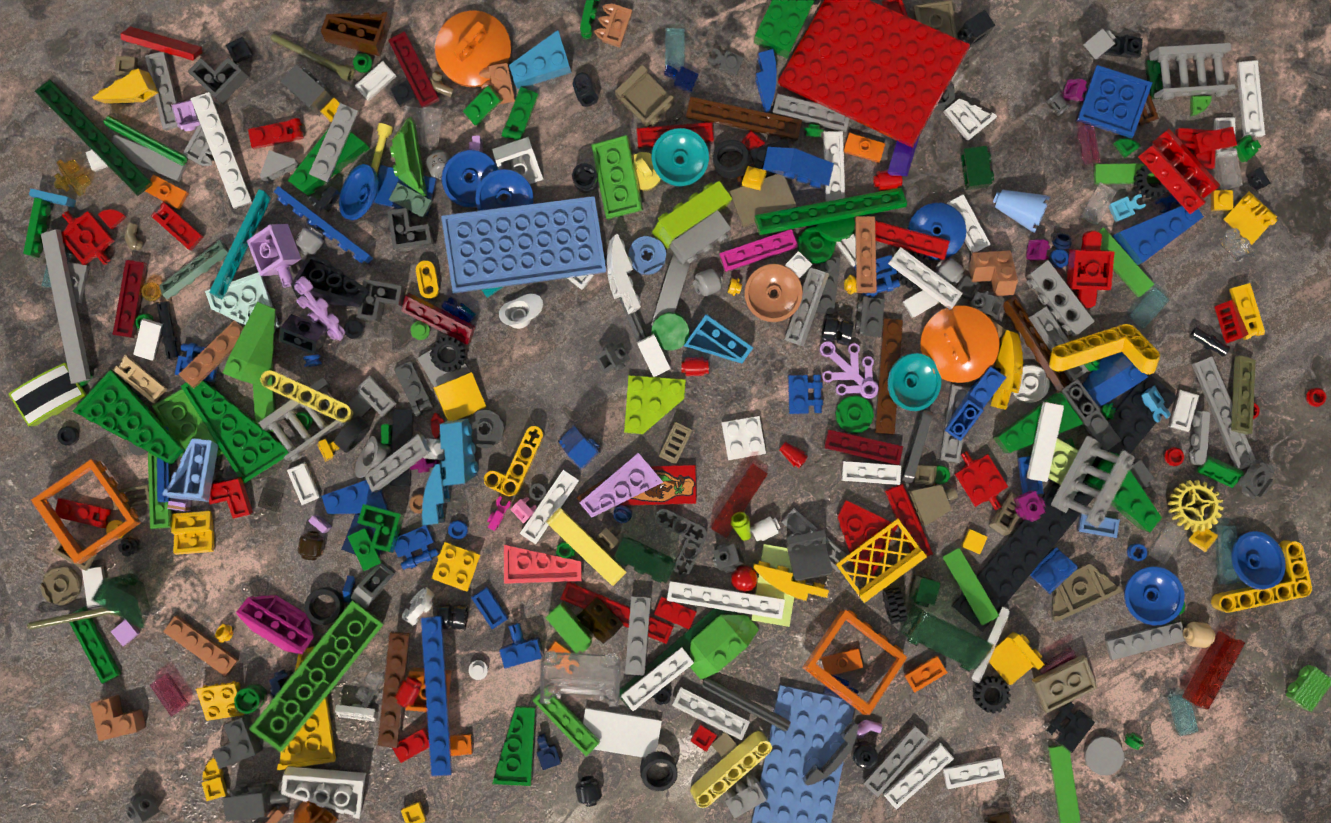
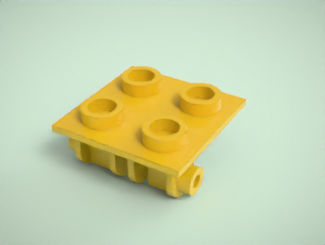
M1247 192L1223 220L1252 245L1278 219L1251 192Z
M444 542L431 579L468 592L481 555L475 551H468Z
M232 681L226 684L222 682L220 685L215 683V685H204L201 688H196L206 721L245 715L239 712L234 704V698L238 693L237 690H240V682Z

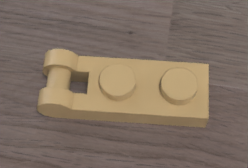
M124 355L120 365H116L113 369L115 373L152 403H156L167 389L128 355ZM128 366H129V367H131V369H130V371L127 373V372H126V369H127Z

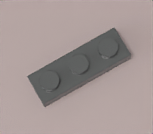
M831 257L826 262L820 263L819 270L828 273L829 276L816 313L834 315L840 258Z

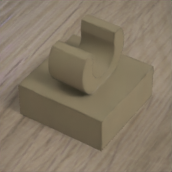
M614 526L608 529L605 528L595 538L608 552L620 542L618 539L621 537V534L619 533L617 536H614L611 533Z

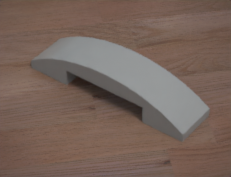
M675 254L672 256L652 325L660 315L667 312L675 313L690 264L686 262L682 265Z

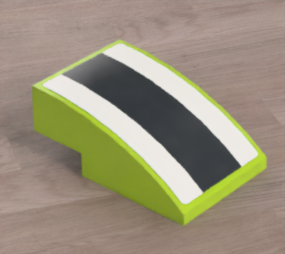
M63 363L10 392L9 396L27 425L38 426L49 417L58 415L86 396V393L79 383L71 384L67 363Z

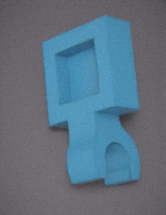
M1155 385L1148 388L1141 396L1144 404L1150 408L1151 412L1154 411V420L1157 423L1162 420L1159 414H1163L1166 419L1169 418L1171 415L1170 411L1163 405L1165 401Z

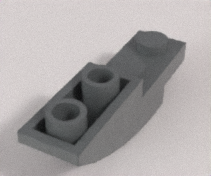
M1078 379L1061 390L1065 399L1084 423L1082 425L1089 435L1102 444V450L1107 451L1121 441L1101 414L1100 408Z

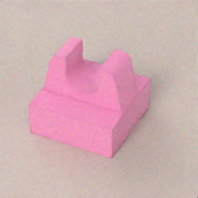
M528 497L520 499L511 508V511L523 524L533 515L537 508L536 505H533L531 508L526 505L529 500Z

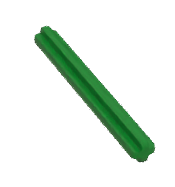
M106 116V119L103 121L106 127L181 166H184L188 161L186 155L111 116Z

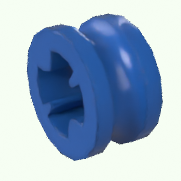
M321 355L303 357V360L306 361L304 367L322 365V362L319 361Z
M1132 544L1127 549V555L1131 560L1143 561L1147 557V549L1141 544ZM1135 548L1141 550V552L1138 554L1139 557L1133 555V553L1136 551Z

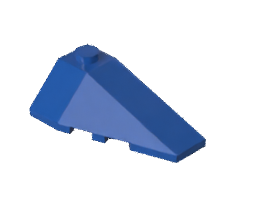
M1119 352L1102 358L1099 364L1100 368L1097 371L1093 370L1082 386L1097 406L1100 407L1142 382L1148 376L1142 373L1123 352Z

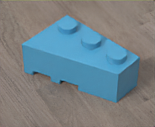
M558 30L509 65L517 89L571 73Z

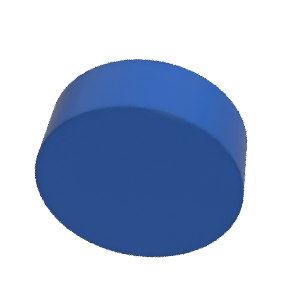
M1056 249L1050 253L1048 260L1054 268L1060 269L1068 264L1069 254L1065 250Z
M462 520L453 521L448 527V533L453 539H462L468 533V526Z

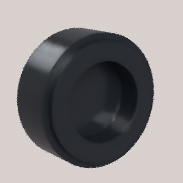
M357 320L348 321L344 326L345 335L350 339L361 338L364 334L363 324Z
M62 427L57 434L58 441L63 445H74L79 440V432L74 427Z

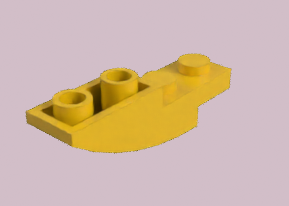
M1006 330L1005 335L1002 337V345L995 367L1001 369L1000 373L1005 375L1006 379L991 397V406L1004 410L1007 409L1011 392L1019 393L1023 374V352L1019 334Z
M759 561L758 564L753 563V568L772 586L790 596L807 601L808 593L825 598L828 597L829 590L824 588L825 584L813 582V585L806 584V580H791L793 573L789 572L788 567L778 565L777 568L770 567V563Z

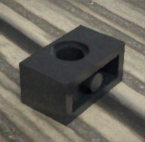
M985 9L967 20L957 33L958 39L970 44V48L985 39L995 27L994 22Z
M291 314L280 327L279 341L316 355L326 340L327 328Z

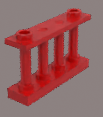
M1168 128L1152 142L1153 145L1138 157L1186 211L1191 214L1206 203L1203 198L1215 191L1220 184Z

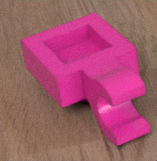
M499 496L496 500L498 510L495 513L492 512L487 520L490 523L488 528L493 531L498 529L507 509L512 504V501H508L506 506L501 505L502 496Z

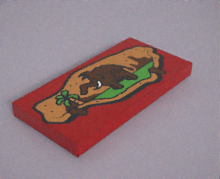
M695 465L650 466L663 483L620 503V505L696 504Z

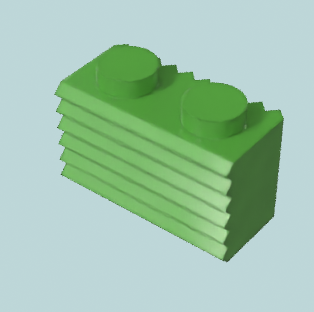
M1306 665L1299 671L1297 680L1288 686V692L1285 696L1304 710L1312 712L1330 688L1331 678L1318 668Z

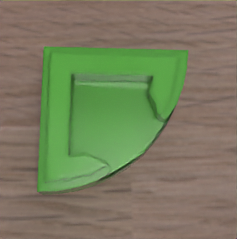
M1212 96L1190 97V116L1202 113L1211 103Z

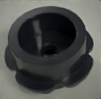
M123 538L120 541L118 550L123 556L129 557L131 554L136 553L138 544L134 539Z
M663 687L653 695V698L658 705L668 704L672 694L669 688Z

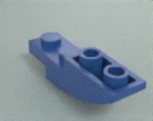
M990 366L980 379L975 381L948 422L945 431L961 441L982 414L983 408L1006 379V376Z

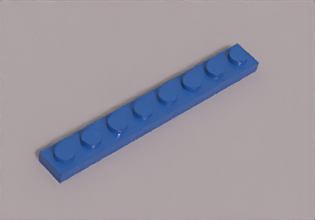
M442 616L422 617L421 626L431 776L451 775L452 759Z

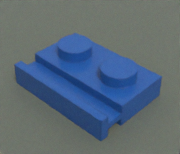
M1056 547L1039 563L1029 576L1046 592L1051 594L1078 567Z

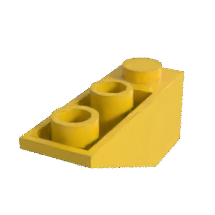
M138 68L131 70L127 76L115 80L111 86L101 89L98 94L93 96V99L102 103L145 102L159 92L150 73Z

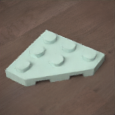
M259 272L232 281L222 300L210 294V290L205 291L212 310L246 325L257 302L274 308L263 276H260ZM276 316L275 328H278L280 325Z

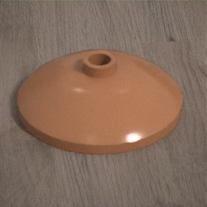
M769 264L758 268L751 274L745 286V300L748 308L756 317L768 322H779L789 318L797 311L802 300L803 291L799 278L791 269L779 264ZM771 290H777L778 294L776 297L771 296Z

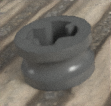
M540 483L532 485L529 489L530 497L536 501L544 499L547 494L546 487ZM536 486H539L540 490L543 491V495L540 494V497H536V494L533 493V489H537Z

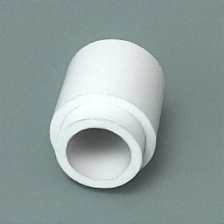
M771 516L755 523L751 527L756 541H764L778 534V529H780L776 518L772 519Z

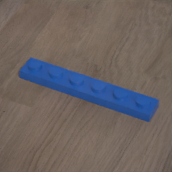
M279 186L276 188L274 193L279 196L277 200L285 206L288 204L293 206L292 211L301 218L303 215L309 219L307 222L314 228H322L324 230L322 234L331 241L333 238L339 241L338 246L344 251L351 250L355 253L352 257L360 263L365 261L370 264L373 260L372 256Z

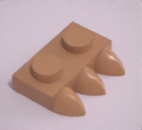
M606 4L602 8L610 16L598 18L601 25L606 28L596 29L594 33L604 43L621 48L633 11L619 5Z
M507 63L488 66L479 72L481 77L490 79L482 85L481 88L483 90L491 85L503 99L500 104L515 102Z

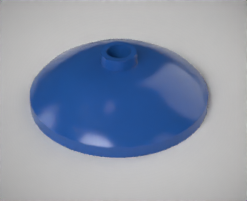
M460 151L450 157L443 168V189L447 196L456 204L464 207H477L475 196L480 181L490 172L498 170L494 161L481 151ZM467 173L472 174L470 178H465Z
M367 164L359 165L346 178L339 198V209L344 218L356 220L364 216L374 204L378 192V177L373 167Z
M499 169L490 172L480 181L476 190L475 200L478 211L533 204V192L530 184L521 174L513 170ZM501 194H507V199H500Z
M931 203L923 206L913 215L908 229L950 240L945 259L956 254L966 238L964 218L957 209L945 203ZM939 227L941 232L934 234L933 229ZM923 255V257H927L929 260H942L932 256Z
M1253 531L1241 535L1235 541L1231 553L1232 564L1236 574L1245 584L1255 589L1264 590L1276 586L1282 580L1286 567L1285 557L1282 549L1272 537L1262 532Z
M1142 568L1135 572L1126 583L1124 590L1126 607L1131 615L1142 623L1148 625L1166 624L1178 616L1184 604L1185 595L1180 580L1172 572L1164 568ZM1150 591L1153 593L1152 598L1147 596Z

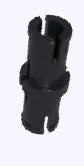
M1195 327L1190 333V338L1203 344L1204 348L1211 349L1222 357L1226 356L1230 350V346L1217 340L1213 334L1209 335L1198 327Z

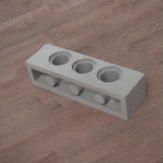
M1049 260L1025 276L1028 286L1032 290L1035 289L1039 295L1038 299L1040 302L1047 305L1054 319L1058 320L1062 325L1061 329L1066 335L1070 337L1076 336L1095 322ZM1044 280H1046V281L1049 282V284H1050V288H1049V289H1045V288H1044V286H1043V281H1044ZM1056 295L1061 298L1060 305L1055 302ZM1067 311H1071V312H1072V314H1073V319H1072V320H1069V319L1067 318V316H1066Z

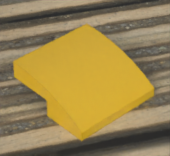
M472 372L433 387L448 421L461 419L487 407Z
M211 511L172 514L171 533L174 534V554L214 552V527Z

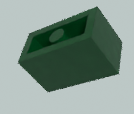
M987 146L963 149L960 152L965 190L989 187L992 181H994V172L990 170L991 153L987 150Z
M914 574L909 597L914 599L913 602L917 603V605L929 607L930 604L935 606L941 583Z

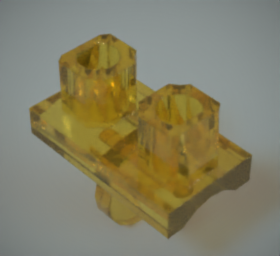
M74 159L65 163L62 160L57 161L56 164L59 166L58 169L63 176L59 173L54 175L56 178L54 182L55 188H63L67 192L71 189L68 186L70 184L79 197L84 194L83 189L91 185L88 177L85 174L76 178L73 176L74 173L80 170Z

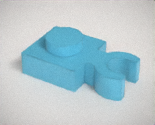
M1142 195L1134 196L1131 201L1127 196L1109 204L1108 207L1114 221L1118 222L1135 214L1134 210L1144 208L1146 204L1138 205L1136 202Z

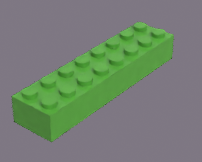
M352 600L253 723L250 730L282 753L380 630L384 622Z

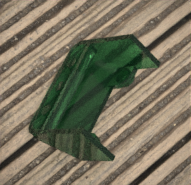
M914 604L907 615V621L904 622L900 630L903 635L908 637L907 641L911 644L918 646L920 643L961 663L959 667L969 672L972 669L976 670L994 646V644L926 612Z

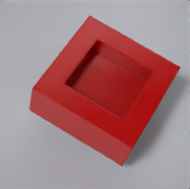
M700 723L690 742L707 752L717 734Z

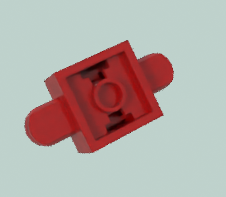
M1092 230L1083 234L1081 249H1069L1066 284L1070 289H1078L1077 299L1085 308H1092L1096 305L1098 290H1111L1115 251L1101 250L1102 235Z

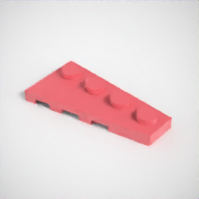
M504 545L505 584L582 581L581 561Z

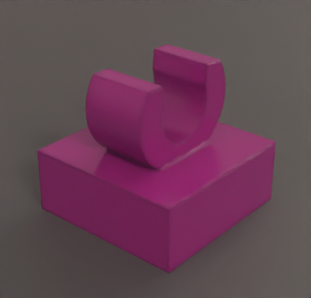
M1083 79L1067 80L1062 97L1066 101H1084L1082 94L1087 92L1085 87L1087 82Z
M1043 239L1029 240L1026 259L1030 261L1048 259L1049 257L1046 254L1047 249H1050L1049 241Z

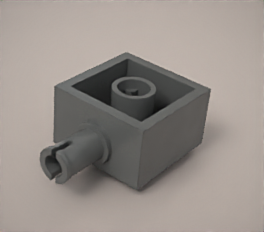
M259 782L255 786L250 787L247 784L237 785L234 790H230L223 797L225 822L265 817L276 807V803L289 802L290 797L281 794L282 791H274V784H267V782Z

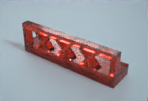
M751 463L710 528L727 538L733 529L731 525L732 516L735 513L744 512L768 473Z
M1218 631L1214 642L1207 650L1181 698L1197 708L1209 710L1243 649L1245 642L1240 639H1233L1225 633Z

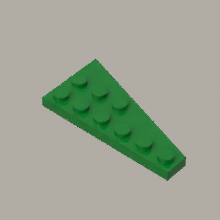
M110 370L72 411L167 463L173 464L185 451L182 445L113 370Z
M205 380L195 389L187 382L181 385L184 393L238 477H242L243 483H247L285 459L284 456L289 454L280 441L264 430Z

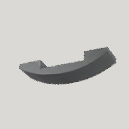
M854 720L840 734L845 740L821 769L816 764L813 765L802 778L804 784L809 786L825 779L844 762L854 745L858 733V725Z

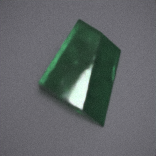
M624 535L614 556L617 558V563L624 566L628 564L634 567V571L643 575L646 573L652 576L651 579L659 583L664 582L665 584H667L677 565L676 559Z
M131 573L103 579L91 599L93 602L142 630L151 610L144 583L139 581V577Z

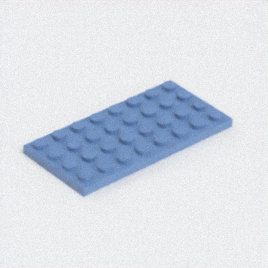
M595 196L441 216L453 293L606 273Z
M779 684L774 713L789 720L791 724L787 731L771 724L768 740L772 745V750L764 758L759 782L768 800L754 807L751 823H831L843 763L832 774L815 784L807 786L802 778L814 764L821 769L845 741L840 734L852 721L854 707L841 697Z

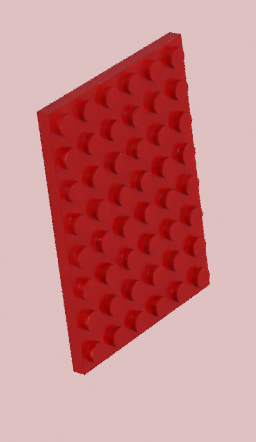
M824 0L777 83L790 91L913 148L968 52L970 44L870 0Z

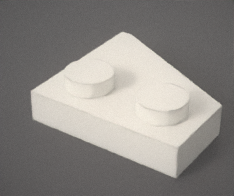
M960 98L943 112L967 141L997 117L996 114L987 113L981 110L980 107L970 105Z

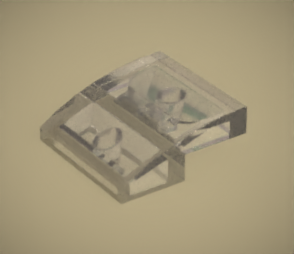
M404 106L402 125L407 118H413L416 123L419 147L438 148L442 109Z

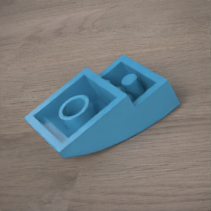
M442 464L434 466L426 484L422 504L423 525L445 522L443 503L450 502L448 485L443 486L442 480L446 479V468H442Z

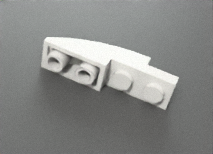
M616 234L609 241L607 249L608 280L614 299L621 297L628 314H631L641 308L639 296L634 292L632 279L627 275L633 270L632 260L626 254L624 241Z

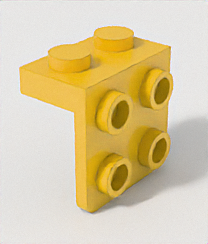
M1015 632L1009 634L996 645L989 660L992 667L1009 685L1016 682L1032 667L1039 670L1045 665L1040 660L1043 658L1036 649L1032 650L1028 646L1029 640L1023 634L1019 635Z

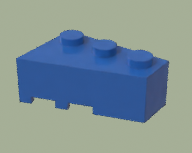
M768 147L763 170L783 175L786 178L796 179L800 183H810L809 186L821 188V185L829 186L834 163L795 148Z
M575 426L570 428L558 440L565 453L581 469L585 468L600 453L598 450L600 446L592 438L587 439Z

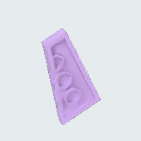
M638 453L584 498L580 504L591 517H594L663 483V481Z

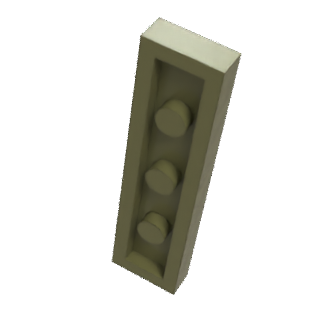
M1240 355L1235 357L1231 431L1248 435L1252 434L1256 360Z

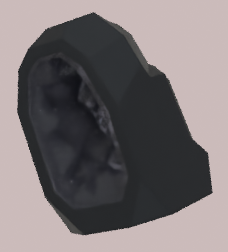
M584 72L577 74L572 84L578 101L585 107L596 104L599 95L592 78Z

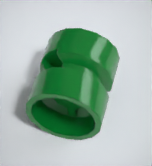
M251 684L241 689L234 698L236 709L244 714L256 711L266 703L267 692L259 684Z

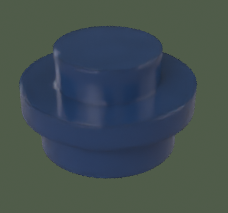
M1058 233L1052 239L1053 245L1059 250L1071 247V237L1068 234Z
M619 505L615 507L613 513L614 519L617 522L626 523L632 518V511L627 506Z

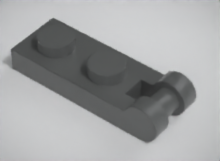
M409 361L395 368L394 371L412 406L415 416L419 417L422 415V412L433 410L434 405L413 362ZM423 399L424 403L418 405L417 401Z

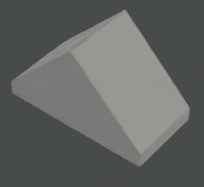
M269 150L260 177L268 183L297 169L300 163L293 158Z

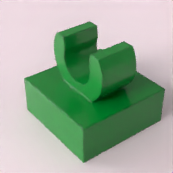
M1247 135L1239 140L1237 146L1233 147L1242 163L1247 162L1259 151L1258 148H1261L1258 140L1253 141L1251 135Z

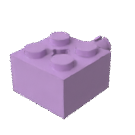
M270 224L247 240L260 276L279 274L283 288L290 287L293 278L289 268L301 260L288 224Z

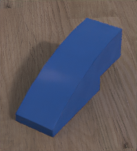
M773 49L760 52L757 57L761 72L756 73L755 81L765 113L770 111L776 88L777 71Z

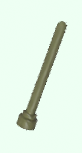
M272 34L270 37L272 41L338 72L340 78L347 82H350L354 76V67L347 64H336L277 34Z
M122 600L114 601L108 607L32 621L27 624V628L32 630L108 614L115 617L125 614V606Z

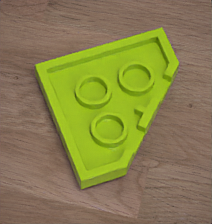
M628 375L624 433L644 434L684 400L686 380Z

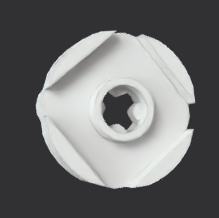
M427 587L426 589H421L409 602L411 604L410 609L405 608L402 619L411 625H415L422 612L426 613L432 607L433 603L431 600L435 595L433 591Z

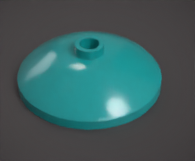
M677 128L669 130L661 135L654 144L652 150L653 168L659 178L670 185H691L704 175L708 167L709 152L707 145L697 133L689 129ZM682 157L684 161L678 163L676 159Z
M911 353L899 358L892 366L888 376V390L892 400L899 407L909 411H920L929 407L936 400L941 389V375L935 362L923 354Z

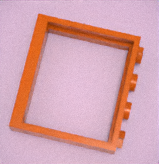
M93 459L31 499L74 564L84 563L141 523L138 519V512L127 503L129 502L127 496L123 492L120 493L117 489L118 483L111 476L109 477L106 473V466L101 461ZM92 470L127 521L82 551L48 502V499Z
M843 610L839 612L802 668L863 715H870L907 659V656L903 654L904 651L900 647L893 646L887 642V637L880 633H875L870 624L862 623L858 620V616L854 612ZM845 620L896 658L867 703L816 664Z

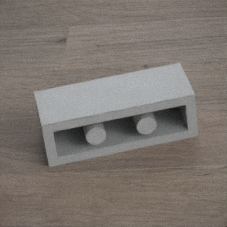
M717 210L672 241L669 247L682 265L686 262L691 264L699 258L697 256L702 251L707 253L714 247L712 244L717 241L721 243L727 239L731 227Z

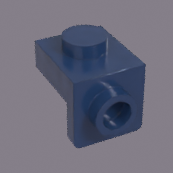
M285 669L274 673V678L269 680L273 697L285 685L283 678L293 674L292 670L288 672Z

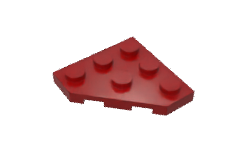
M847 500L844 501L837 516L849 554L892 523ZM898 525L891 528L890 537H893ZM876 539L874 548L885 550L886 539ZM861 550L858 560L869 561L871 550ZM873 551L872 562L880 563L884 552ZM858 562L857 570L867 574L869 564ZM871 565L870 575H875L879 565Z

